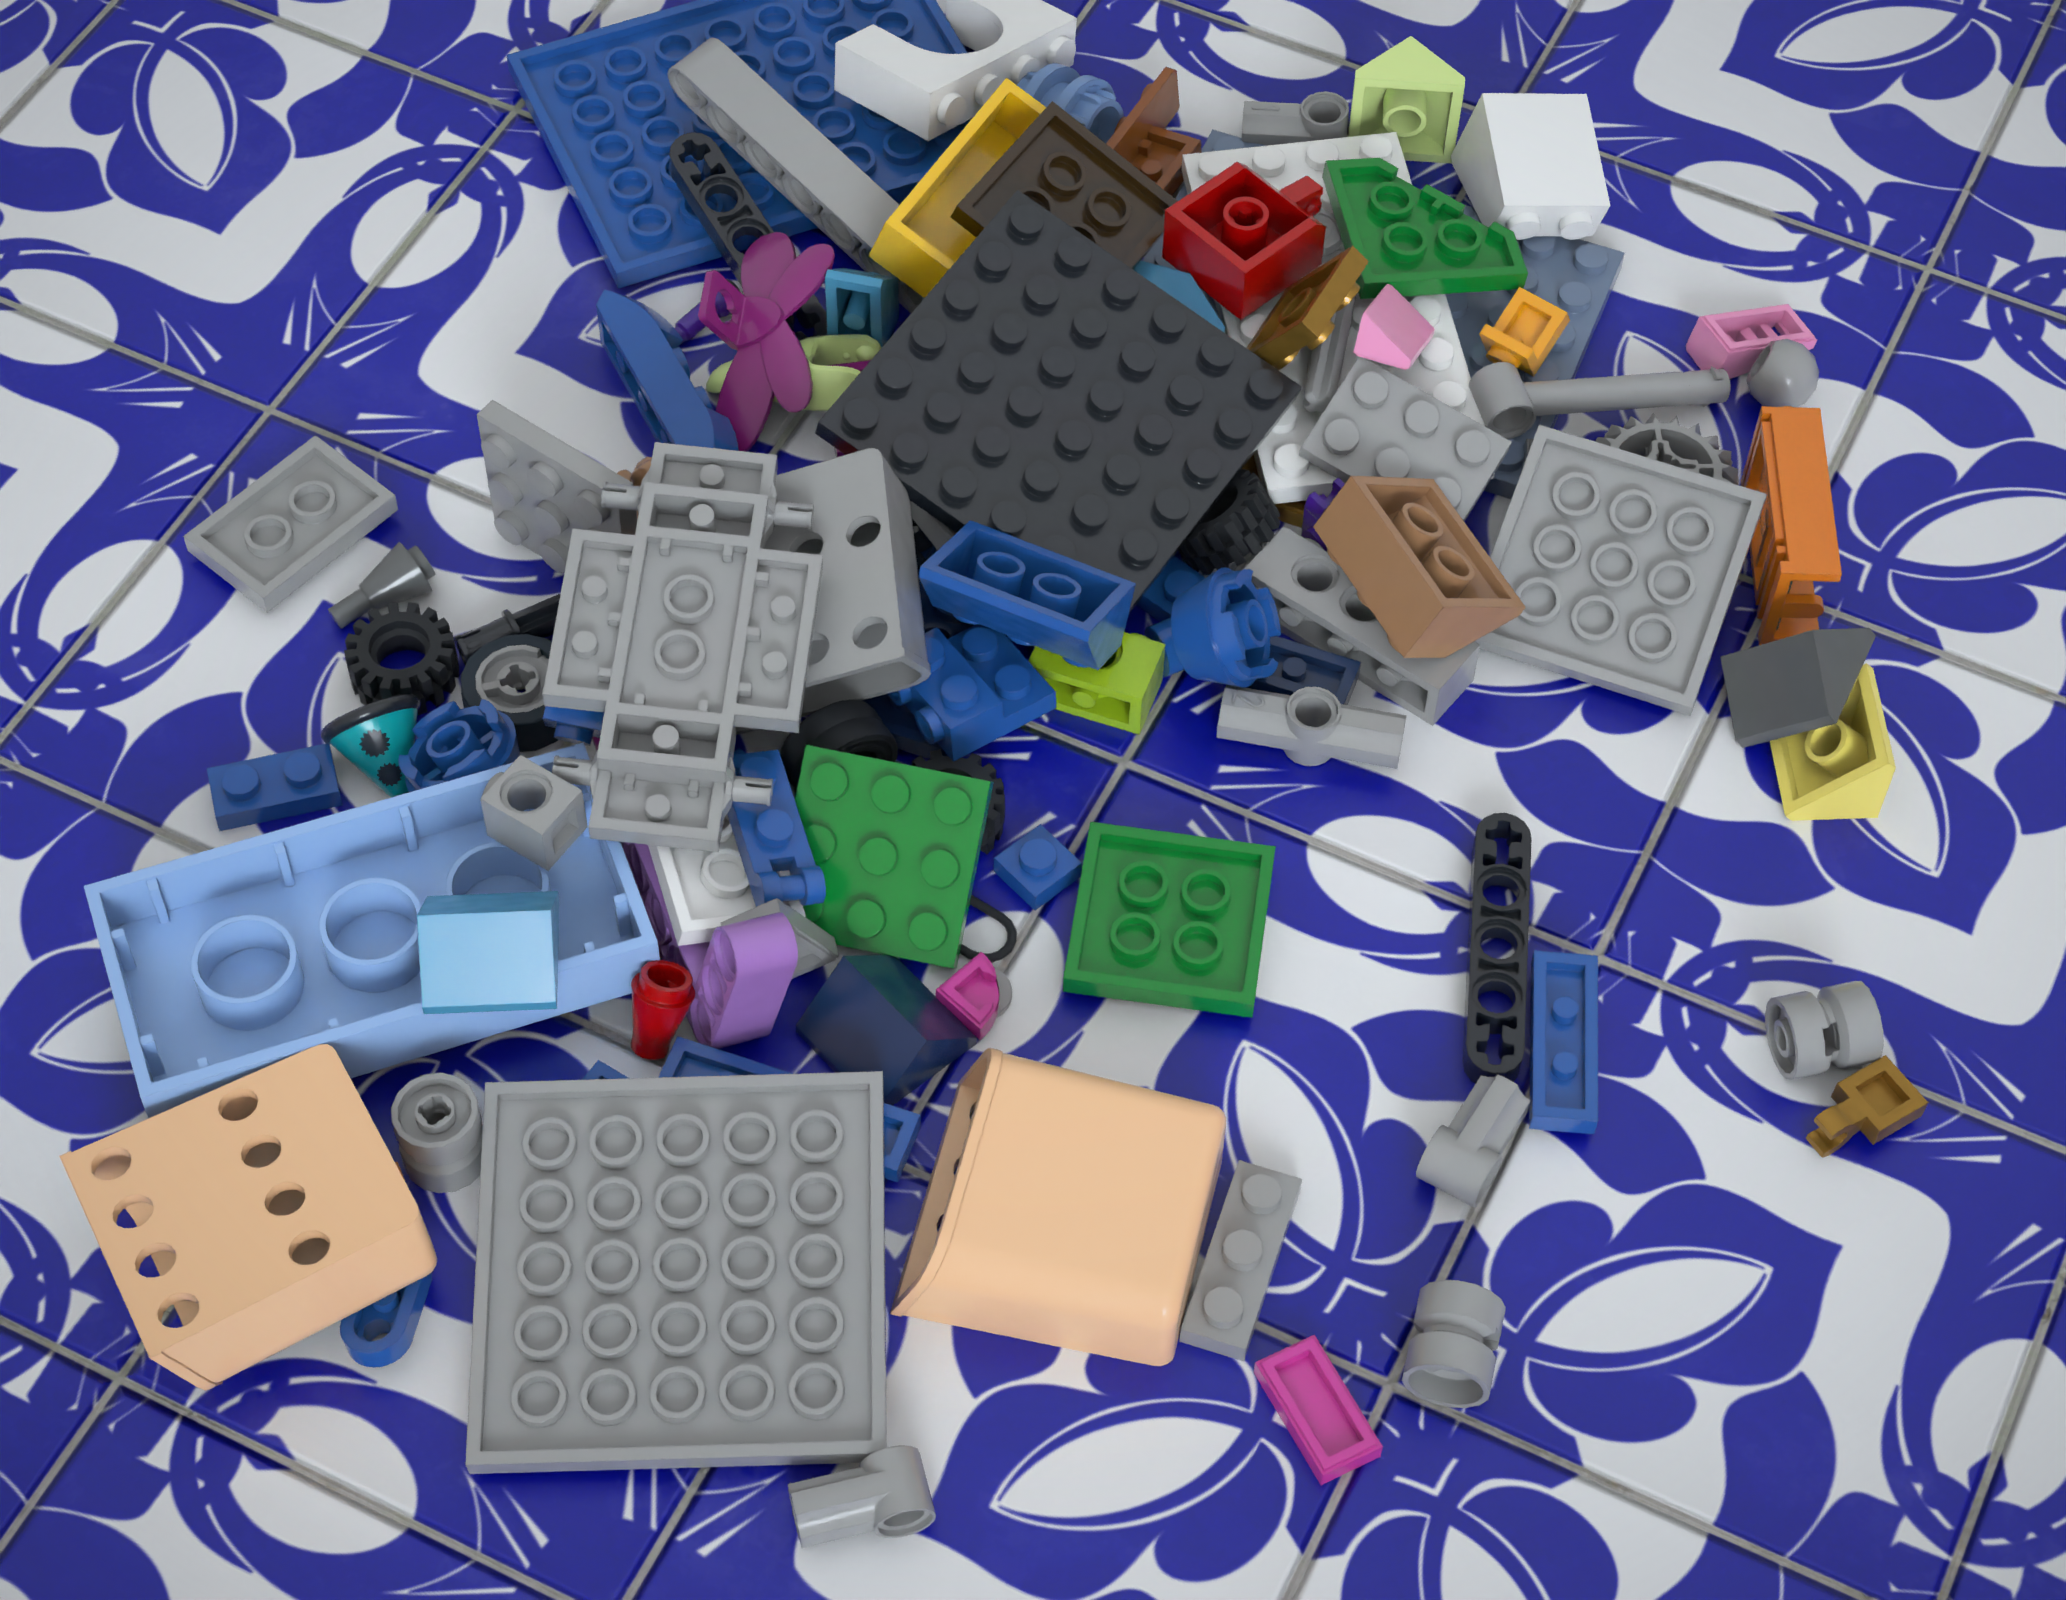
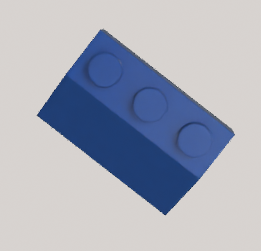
M972 520L921 565L918 576L932 606L952 613L957 620L967 624L986 626L1006 634L1010 640L1017 644L1037 646L1062 656L1071 665L1091 667L1099 670L1121 646L1136 586L1134 582Z

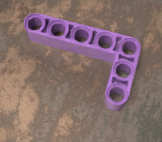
M621 842L658 941L661 959L683 966L692 976V985L696 995L686 1013V1017L697 1042L721 1049L767 1037L772 1031L797 966L798 948L796 938L787 917L783 913L777 912L719 926L714 930L710 942L678 946L648 845Z

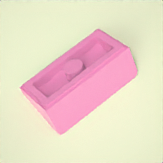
M1386 284L1362 315L1353 353L1362 358L1407 370L1432 339L1435 329L1392 285Z

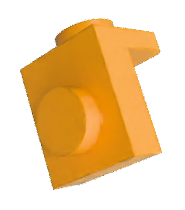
M1519 287L1494 327L1485 324L1479 333L1487 351L1485 356L1491 363L1508 362L1517 369L1534 377L1569 323L1570 318L1568 312Z

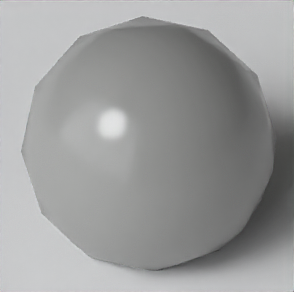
M1790 339L1771 341L1764 348L1751 367L1746 381L1750 394L1762 406L1799 407L1805 404L1816 390L1819 369L1814 355L1803 344Z

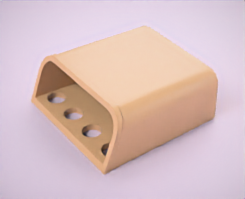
M319 1044L87 1146L59 1156L149 1358L205 1391L222 1384L224 1380L426 1277L433 1272L437 1264L436 1252L419 1207L336 1050L328 1044ZM123 1209H126L137 1227L123 1228L117 1225L118 1215ZM149 1255H151L160 1276L144 1277L139 1274L141 1263ZM171 1305H174L183 1325L182 1327L169 1328L162 1325L163 1314Z
M986 1049L958 1082L890 1314L900 1317L904 1315L1151 1366L1167 1365L1175 1355L1222 1164L1226 1131L1225 1113L1220 1107L1006 1054L998 1049Z

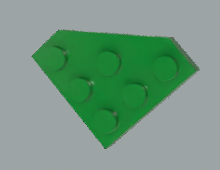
M1381 158L1327 160L1325 162L1322 178L1344 249L1347 250L1354 246L1369 261L1356 280V283L1360 286L1358 292L1360 299L1376 298L1386 284L1392 285L1403 297L1524 288L1528 271L1513 231L1495 221L1490 227L1485 226L1464 214L1466 205L1428 184L1421 190L1397 177L1398 168Z

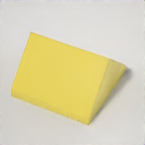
M1866 663L1859 672L1836 724L1770 741L1784 814L1792 821L1878 818L1896 766L1874 670Z

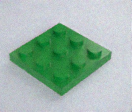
M806 745L795 802L815 864L819 865L824 874L826 897L823 903L803 906L805 918L835 938L836 945L952 969L957 968L994 782Z
M1090 822L1063 977V992L1253 1018L1276 846Z

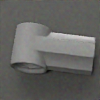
M1327 91L1316 92L1305 98L1302 104L1244 101L1243 142L1268 146L1348 137V102L1336 93Z
M1481 1075L1449 1127L1441 1125L1433 1135L1418 1164L1416 1177L1476 1208L1491 1186L1502 1161L1501 1154L1527 1114L1530 1100L1522 1094L1519 1086L1500 1075L1495 1077Z
M899 1445L887 1447L865 1457L860 1462L858 1468L788 1484L793 1517L801 1548L875 1531L878 1536L884 1538L904 1537L927 1528L936 1518L921 1455L918 1449L912 1446Z

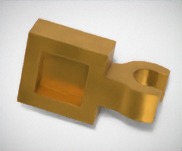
M1885 1055L1836 1084L1831 1098L1837 1105L1827 1108L1815 1117L1814 1122L1819 1128L1807 1134L1806 1140L1822 1158L1840 1149L1858 1131H1861L1874 1145L1920 1118L1929 1102Z

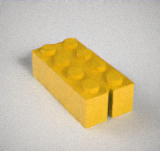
M1006 78L888 218L869 257L925 298L976 239L975 236L951 218L956 206L1046 107Z

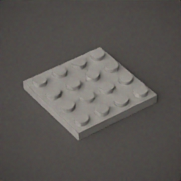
M1539 424L1490 556L1526 608L1518 617L1477 639L1475 642L1480 644V649L1691 716L1758 525L1767 494Z

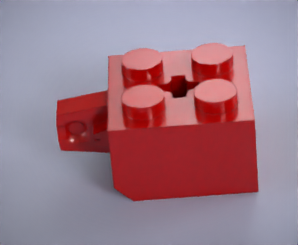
M1236 162L1165 210L1162 258L1178 271L1190 273L1203 291L1238 319L1242 320L1322 264L1326 226L1315 219L1314 216L1321 210L1322 202L1320 197L1323 195V187L1309 176H1305L1278 190L1247 165Z

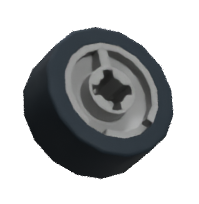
M529 634L503 636L484 644L468 659L461 674V695L464 708L479 706L481 699H485L492 703L497 711L509 716L515 726L520 752L537 751L559 740L554 738L556 728L545 726L543 721L545 706L542 693L552 641ZM517 690H526L523 693H517Z

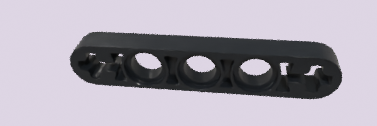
M691 132L683 134L675 139L670 147L669 171L672 179L741 284V265L744 254L734 247V241L745 235L760 238L774 232L718 145L709 136L702 133ZM692 155L696 161L704 159L705 180L701 182V172L694 162L689 161L685 163L686 156ZM722 193L731 196L737 204L730 211L716 212L706 204V201L710 196ZM813 294L804 305L796 310V318L803 328L810 329L814 327L813 336L827 335L826 312ZM791 315L786 321L794 332L795 320L794 316ZM802 331L795 333L798 340L807 338Z
M1493 813L1484 817L1478 824L1472 848L1463 1067L1468 1078L1475 1084L1481 1075L1486 1077L1500 1075L1514 1082L1518 1077L1525 1049L1532 838L1526 823L1517 816L1508 813ZM1495 838L1507 839L1506 844L1509 847L1506 865L1495 864L1497 857ZM1490 886H1504L1515 894L1517 900L1508 906L1494 905L1487 901L1483 891ZM1489 938L1505 939L1512 945L1515 953L1506 959L1492 958L1484 953L1480 944ZM1487 991L1502 992L1510 998L1513 1007L1504 1013L1490 1012L1482 1007L1478 997ZM1489 1034H1500L1498 1048L1499 1058L1502 1059L1500 1065L1488 1063V1056L1485 1053Z

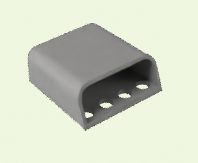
M868 448L777 475L775 482L777 501L814 504L812 529L775 525L773 533L766 542L765 549L823 555V570L801 717L811 715L817 710L838 701L849 699L862 701L906 689L927 680L931 675V667L927 657L911 504L907 490L878 449ZM735 726L736 735L757 730L755 728Z

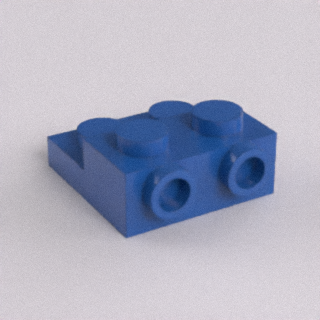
M980 624L974 625L948 639L937 627L926 632L927 657L931 667V675L920 684L888 693L897 706L905 704L915 716L916 724L925 740L930 744L937 742L953 762L1057 708L1056 691L1006 635Z

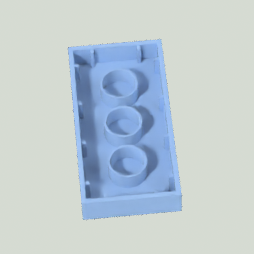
M584 742L527 758L551 773L556 755L565 758L590 760ZM510 763L85 885L87 901L137 1087L148 1118L319 1044L332 1046L336 1050L350 1078H354L631 994V982L634 976L641 972L642 967L646 963L660 960L658 941L621 842L590 839L589 828L587 827L551 869L547 871L488 836L480 798L489 780L499 772L504 773L512 764ZM572 784L582 790L587 826H589L593 803L590 786ZM559 892L557 1009L444 1014L423 1013L417 914L427 896Z

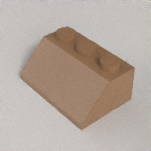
M1350 476L1313 526L1326 545L1330 558L1342 568L1356 588L1359 600L1371 610L1387 633L1390 645L1403 658H1446L1518 617L1526 608L1434 479Z

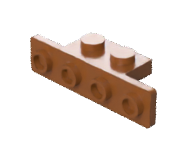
M1165 67L1153 84L1149 83L1144 88L1139 102L1128 116H1124L1119 120L1114 134L1106 144L1173 196L1184 181L1181 170L1182 155L1201 153L1202 150L1201 140L1165 129L1180 107L1177 70Z

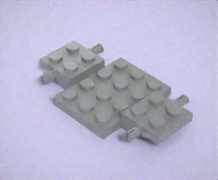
M655 442L650 469L640 486L603 483L601 508L638 511L635 535L572 528L542 695L544 706L604 712L599 746L593 760L565 758L556 755L552 767L553 774L570 784L590 786L593 799L588 826L590 839L719 852L723 821L733 801L771 806L773 795L772 778L762 779L735 775L733 764L736 742L735 726L799 733L823 570V555L765 549L766 542L773 533L775 525L811 530L814 515V504L812 503L802 504L777 501L775 489L778 469L777 455Z

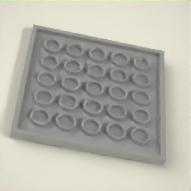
M883 1071L485 1082L466 1445V1467L469 1474L860 1463L868 1455L887 1448Z

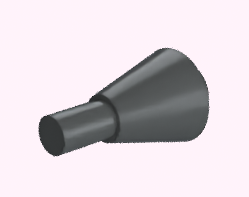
M398 542L360 583V589L330 607L328 611L339 628L342 629L376 607L381 609L387 607V604L399 603L432 592L428 579L436 574L427 558L416 545L407 550L401 542Z

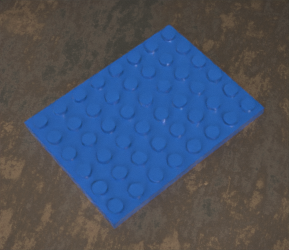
M696 0L508 54V69L619 289L723 257L672 179L669 171L670 147L674 140L683 134L691 132L702 133L709 136L718 145L774 233L781 232L789 237L818 228L677 96L668 80L667 73L669 68L709 38L719 39L891 198L899 203L903 202L971 119L927 141L834 90L835 43L874 24L924 50L944 54L967 53L937 1ZM692 155L686 156L685 163L689 161L694 162L701 172V182L705 180L704 159L696 161ZM722 193L714 194L706 201V204L716 212L730 211L737 204L731 196ZM750 235L741 236L734 241L733 245L740 252L748 249L758 238Z

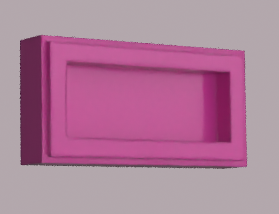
M1315 1335L1255 1362L1254 1374L1320 1485L1381 1457L1382 1444Z

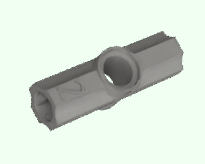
M1226 685L1221 702L1216 738L1283 749L1288 758L1303 766H1317L1326 763L1330 758H1337L1397 769L1407 715L1340 704L1337 697L1329 690L1320 687H1305L1297 690L1292 695Z

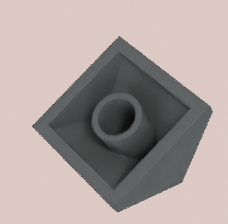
M1870 628L1811 630L1721 656L1735 740L1742 748L1836 724L1876 635Z

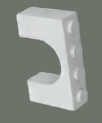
M946 0L947 20L961 43L975 50V52L944 54L924 50L872 24L835 43L834 90L929 141L973 118L1006 78L1017 85L1028 72H1038L1048 64L1060 63L1068 67L1072 66L1076 52L1077 18L1042 0Z

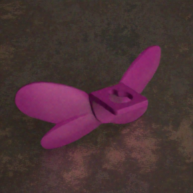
M775 232L758 238L747 249L742 260L741 284L744 295L718 271H707L705 274L698 313L699 320L730 348L737 350L723 382L716 412L729 418L736 434L739 451L747 452L758 440L769 417L775 396L779 404L786 411L792 413L802 411L810 403L813 382L809 361L800 341L786 319L804 305L825 281L827 270L832 269L835 258L834 250L830 245L815 244L796 257L794 245L786 234ZM718 292L723 295L727 310L732 313V318L729 321L722 322L716 312L715 298Z

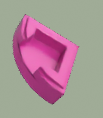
M982 952L936 989V998L979 1040L986 1036L997 1018L1000 997L995 968Z

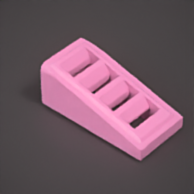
M1789 304L1699 316L1686 344V351L1701 370H1709L1711 366L1716 369H1724L1728 373L1729 379L1748 373L1760 353L1771 341L1790 339L1803 344L1808 350L1814 348L1817 339ZM1772 327H1775L1781 335L1778 336Z

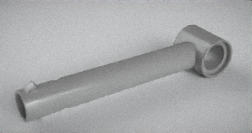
M1497 362L1477 371L1469 382V388L1485 427L1506 439H1512L1529 430L1534 424L1536 416L1681 406L1683 404H1701L1705 407L1711 403H1724L1730 395V379L1726 370L1716 369L1711 366L1709 370H1694L1683 373L1665 372L1523 382L1517 368L1513 364Z

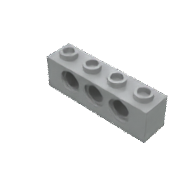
M1284 526L1263 550L1243 568L1253 570L1252 583L1256 589L1268 587L1277 608L1281 633L1298 643L1360 661L1359 681L1432 726L1474 680L1480 649L1479 643L1474 641L1446 658H1403L1390 645L1387 633L1371 610L1359 600L1356 588L1342 568L1330 558L1328 552L1312 539L1303 538Z

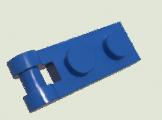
M779 750L734 754L733 764L736 776L773 779L771 806L733 801L727 813L756 907L776 898L782 902L799 900L803 906L823 903L826 897L824 874L819 865L815 864ZM789 870L790 875L779 877L777 873Z

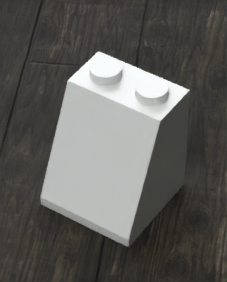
M1482 93L1451 155L1452 165L1481 223L1490 227L1495 221L1513 231L1516 240L1528 239L1533 236H1562L1569 240L1593 236L1610 207V201L1587 94Z

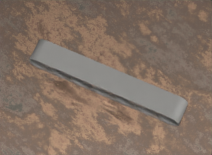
M709 38L669 68L667 73L668 80L677 96L864 271L895 277L869 257L885 222L899 206L893 198L719 39ZM899 280V303L912 313L924 297Z

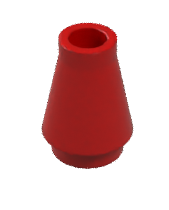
M655 960L646 963L642 967L641 972L635 975L631 982L633 1035L630 1046L636 1055L649 1060L662 1059L668 1054L670 1043L696 995L692 985V976L686 968L671 961Z

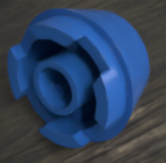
M1226 567L1220 568L1178 595L1175 599L1171 613L1173 643L1181 665L1192 678L1245 688L1251 686L1256 679L1271 676L1277 669L1278 662L1274 658H1269L1270 637L1281 635L1279 616L1268 587L1256 589L1252 583L1253 570L1233 571Z
M481 699L479 706L460 709L457 703L452 701L436 708L413 727L412 731L418 739L410 748L408 755L399 754L398 763L405 775L406 787L409 792L513 763L521 754L515 726L509 716L497 711L494 705L485 699Z

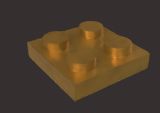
M1351 246L1287 287L1247 346V349L1274 366L1277 370H1280L1294 359L1301 348L1305 346L1310 350L1317 348L1334 330L1335 324L1331 321V318L1335 312L1348 305L1359 292L1360 286L1356 283V280L1369 261L1354 246Z

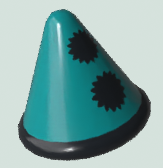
M403 694L364 705L328 723L321 731V738L325 743L331 744L389 797L409 793L405 783V775L399 767L398 757L399 754L408 755L410 748L415 743V734L412 729L417 724V714L421 701L415 695Z

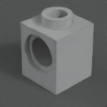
M522 755L504 773L499 772L489 780L480 798L487 835L547 871L551 869L588 827L582 790Z

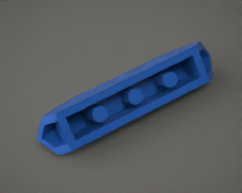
M604 289L596 304L601 344L655 440L660 443L739 451L736 434L729 418L712 410L711 402L705 389L702 386L694 388L690 381V369L681 348L678 347L683 339L675 328L664 317L645 304Z

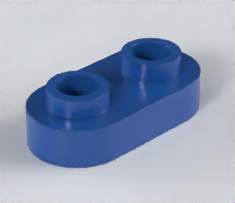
M432 1272L426 1277L341 1320L340 1335L350 1357L355 1362L366 1367H383L396 1362L408 1351L431 1285ZM387 1333L385 1337L372 1341L376 1336Z

